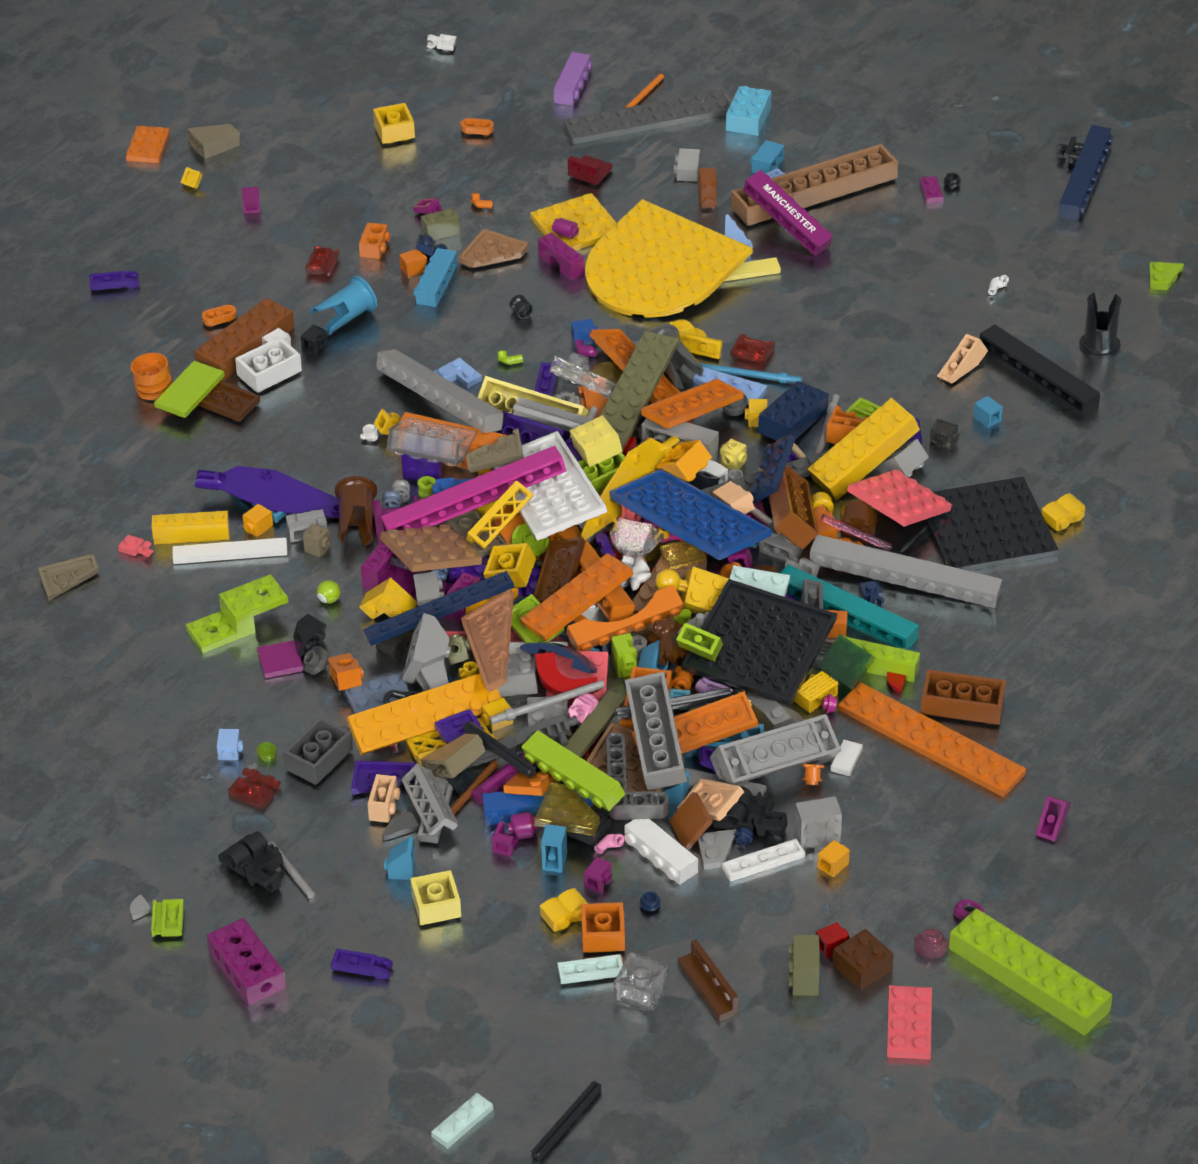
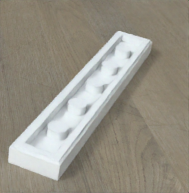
M286 538L173 546V564L287 555Z

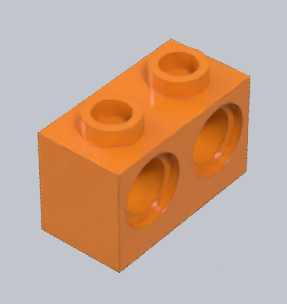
M367 222L359 242L360 257L381 258L382 253L386 251V243L390 241L391 234L388 232V225Z

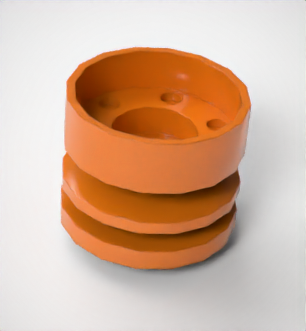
M142 354L131 363L130 368L136 393L142 399L157 400L173 383L168 360L163 354Z

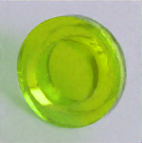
M270 742L261 743L256 749L257 755L265 761L273 759L277 752L276 746Z

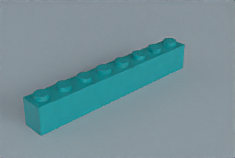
M789 564L780 572V574L790 575V582L786 593H791L799 602L801 600L804 579L823 582V609L847 611L848 626L892 647L908 650L918 640L919 625Z

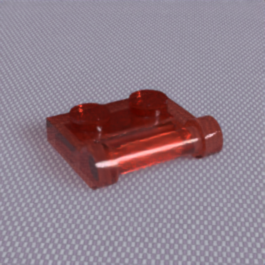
M740 334L731 349L730 356L765 364L770 353L774 351L775 342H766Z

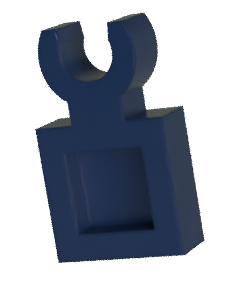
M878 580L859 583V591L863 599L872 604H879L881 608H884L883 591Z

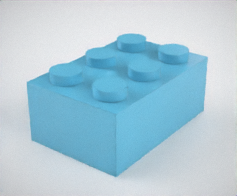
M739 86L726 114V131L758 136L771 109L772 91Z

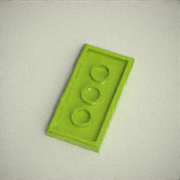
M193 361L154 402L155 407L186 418L225 376L224 371Z

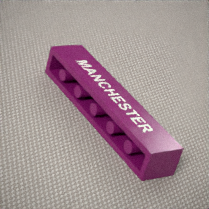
M760 169L745 181L743 190L815 257L830 247L833 239L831 233L823 228L815 218L810 216L803 207L797 204L791 196L785 193L781 186L772 181L769 175Z

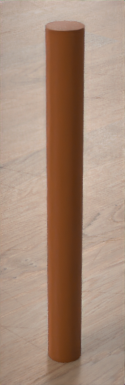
M492 760L473 781L466 792L450 807L454 815L472 796L471 792L481 785L498 767L497 761Z

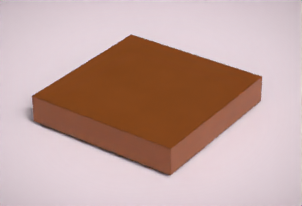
M692 792L669 820L681 845L687 850H690L713 822L699 794Z

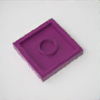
M294 640L257 647L265 678L303 671L302 661L297 653Z

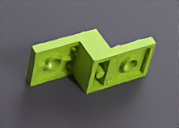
M271 574L220 593V611L185 624L186 631L201 652L205 653L254 634L253 616L288 603V596Z

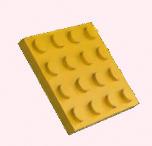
M592 193L530 212V218L544 235L552 232L576 251L595 245L616 224V221ZM557 218L576 222L579 227V233L573 239L557 235L552 231L553 222Z

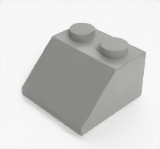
M915 439L900 446L875 469L881 473L899 470L905 476L910 477L913 475L912 471L924 466L923 462L929 457L918 439Z

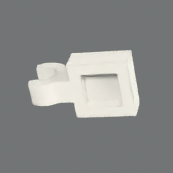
M430 34L427 37L428 41H432L428 42V48H435L437 46V49L453 51L456 44V36L440 34V37Z

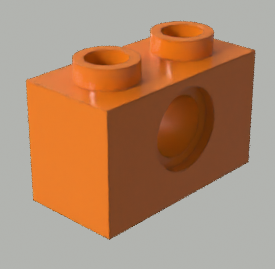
M350 653L327 658L330 676L339 691L362 686L361 678H364L363 669L359 666L357 659H354Z

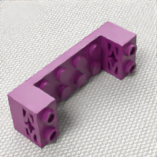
M379 543L361 565L362 588L369 591L387 579L392 578L417 601L413 575L421 573L412 572L407 568L398 566L397 556L385 544ZM463 572L454 585L442 581L443 590H440V592L443 591L444 596L480 582V578ZM466 608L446 615L444 618L462 624L461 618L466 615Z

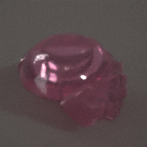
M936 929L924 930L914 938L915 951L923 957L927 956V958L937 959L942 957L949 946L948 940Z

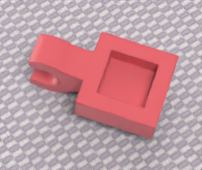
M127 535L118 545L119 552L131 556H136L139 553L150 557L153 553V550L149 549L152 545L151 542L131 535Z

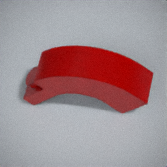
M555 652L535 654L537 674L540 682L554 696L598 681L597 677L570 679L563 676L557 669ZM598 689V690H595V691H592V692H589L588 694H591V695H592V694H594L595 692H599V689ZM579 696L568 699L567 701H575V699Z

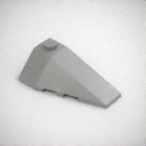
M738 688L734 689V693H735V694H738V693H741V692L744 691V690H741V689H738ZM744 691L748 700H751V707L758 723L764 724L765 732L804 721L798 712L787 705Z

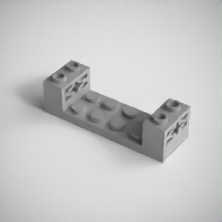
M824 714L720 745L712 753L710 759L721 783L744 787L749 780L811 761L813 765L831 762L839 754L841 748L829 719Z

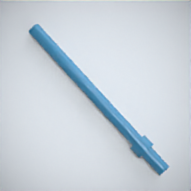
M700 363L705 368L731 375L775 380L783 384H787V382H802V377L791 376L783 372L777 374Z

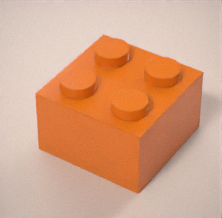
M623 902L581 904L583 953L625 951Z

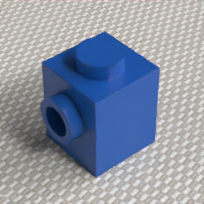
M592 319L571 322V336L574 345L576 340H582L584 345L596 344L589 336L591 330L598 329L597 325L594 326Z

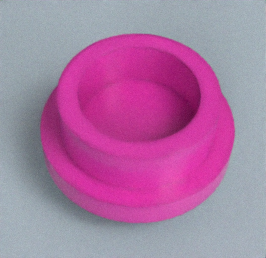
M828 694L827 697L823 698L822 709H825L826 714L835 712L837 697Z

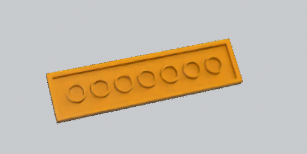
M481 673L350 715L346 720L359 753L363 755L436 731L434 727L436 721L471 709L475 717L481 716L483 714V705L499 700L502 697L497 689L491 692L486 689Z

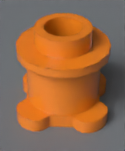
M677 666L675 668L676 675L672 681L673 688L690 690L691 684L694 682L692 678L694 674L682 670L681 666Z
M802 764V767H805V777L802 780H806L808 785H818V781H822L820 779L821 768H824V765Z

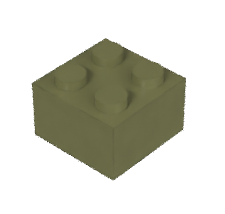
M793 935V944H789V956H792V958H788V970L792 974H789L788 985L793 987V996H819V935Z

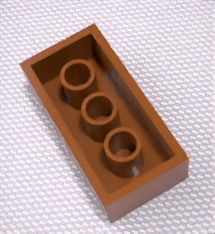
M927 669L921 697L920 713L1000 725L1005 699L1006 680Z

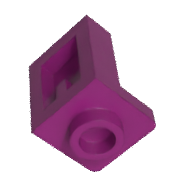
M437 198L422 199L413 207L415 214L443 211Z

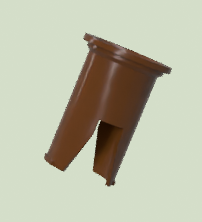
M362 476L343 478L335 485V495L339 499L338 539L343 543L349 525L359 526L360 536L364 546L372 543L374 537L373 499L377 495V486L372 480Z

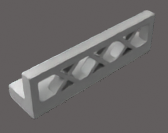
M417 763L401 780L428 834L434 836L443 826L454 830L459 824L432 771ZM416 775L415 785H411L409 781ZM419 789H423V794H422V798H421V799H418V798H417V797H418V793H419ZM426 803H430L428 813L424 812ZM433 817H437L438 822L432 827Z

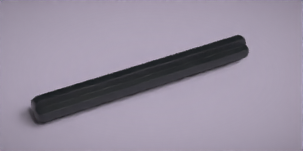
M472 722L464 724V732L467 734H478L485 747L527 777H532L536 774V767Z
M596 1081L590 1083L531 1150L533 1158L541 1160L602 1091L600 1083Z

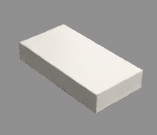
M843 740L840 746L841 751L831 765V772L850 777L863 750V744Z

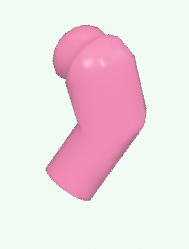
M608 834L594 849L598 854H602L607 848L622 846L625 838L622 834Z

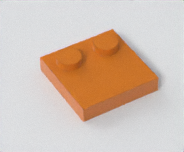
M518 772L503 786L504 793L542 796L557 781L548 772H538L532 777H527L522 772Z

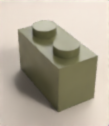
M454 208L421 216L422 234L431 236L434 241L460 234L459 216Z

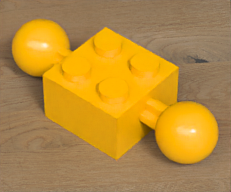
M692 567L686 572L685 578L682 580L675 570L663 569L656 576V586L660 590L674 585L676 590L681 591L682 609H690L691 613L705 614L706 612H711L729 578Z

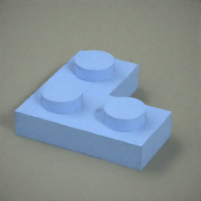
M461 358L434 371L451 382L457 379L467 388L482 381V375Z

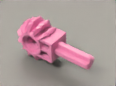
M588 693L580 695L568 709V719L576 716L579 723L576 725L580 726L595 709L599 700Z

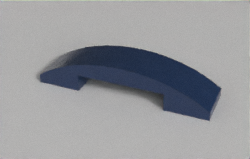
M550 642L528 643L520 646V650L532 654L545 653L546 650L555 652V654L573 659L572 668L586 673H597L596 666L586 656L568 646Z

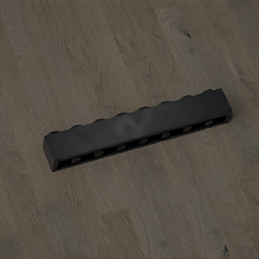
M994 324L980 333L979 339L988 350V354L1081 415L1085 416L1099 407L1100 392Z

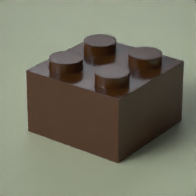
M864 929L833 949V966L861 991L893 970L894 953L868 930Z

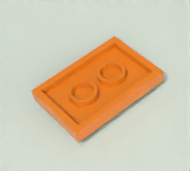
M137 126L126 153V161L160 163L170 136V128Z

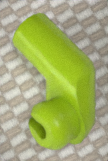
M499 350L497 352V359L507 365L523 363L522 354L508 356L506 350Z

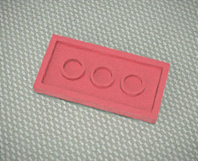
M889 985L887 1057L930 1060L932 988Z

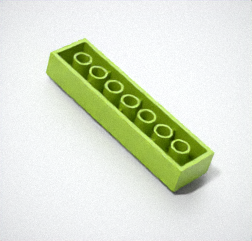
M977 908L950 932V950L1084 1036L1111 1011L1113 994Z

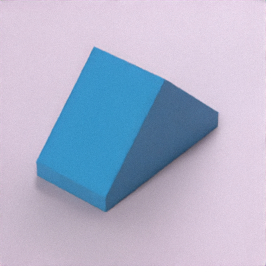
M685 771L687 782L663 787L661 792L668 795V803L679 805L688 795L690 773L688 771Z

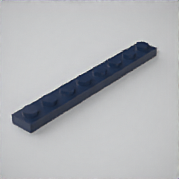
M504 571L367 627L363 631L369 644L373 646L415 629L424 613L439 619L506 592L509 589L515 588L508 572Z

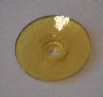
M601 362L591 368L590 378L603 377L604 386H614L617 384L623 371L614 362Z

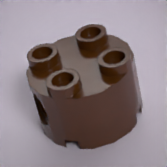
M860 500L849 501V504L846 506L844 504L838 524L841 538L860 540L862 543H869L875 534L878 520L877 509L871 508L869 504Z

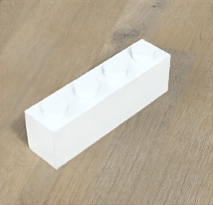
M634 819L625 825L624 838L627 844L637 849L656 868H660L669 879L681 885L698 873V858L650 819Z

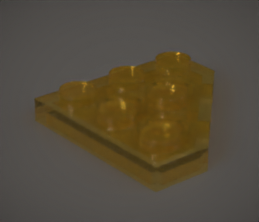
M550 782L535 817V826L545 827L546 824L566 827L567 832L595 836L600 824V817L574 790H570L566 785Z

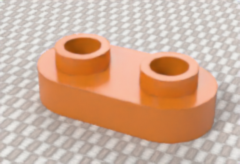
M466 118L460 123L461 131L466 134L489 135L494 131V123L488 119Z
M223 305L208 309L202 313V322L207 326L230 322L237 317L236 308L232 305Z

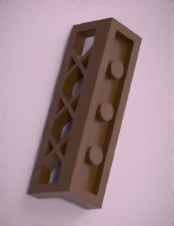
M697 939L691 941V953L678 958V965L719 1021L738 1014V995Z

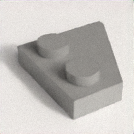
M736 829L708 832L701 835L697 843L703 869L721 868L722 863L727 861V855L730 854L733 840L736 839L734 835Z

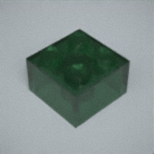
M839 634L818 667L853 690L859 684L875 660V657Z

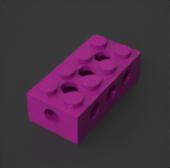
M245 918L207 934L209 953L248 1006L286 988L283 969Z

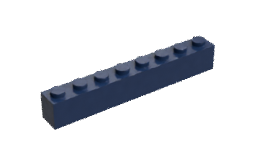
M1091 125L1059 203L1058 217L1079 221L1081 214L1084 215L1086 204L1088 205L1090 194L1092 195L1093 188L1097 183L1098 175L1101 173L1105 157L1108 155L1109 145L1111 146L1113 142L1111 128Z

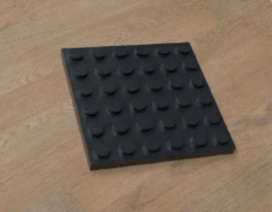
M1024 476L933 492L938 496L944 497L946 501L952 504L950 511L925 519L946 566L973 571L1059 556V549L1041 515V511Z
M728 579L701 628L720 637L723 646L715 662L689 651L681 665L682 670L792 706L837 619V614Z

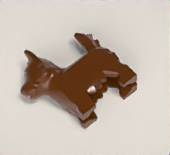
M671 613L668 619H661L653 623V631L656 633L657 638H660L658 663L666 666L669 661L672 664L681 666L689 651L679 647L677 643L675 619Z

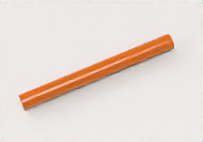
M661 73L657 75L624 108L636 106L664 79V75Z

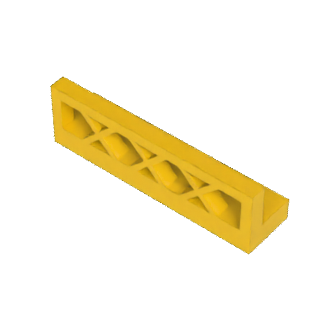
M516 480L467 533L466 540L471 545L476 542L483 549H486L531 500L534 494ZM520 491L527 496L524 500L515 501V497ZM508 505H513V512L511 514H503V510ZM496 518H501V525L499 527H491V523ZM484 531H489V538L485 542L482 541L479 536Z

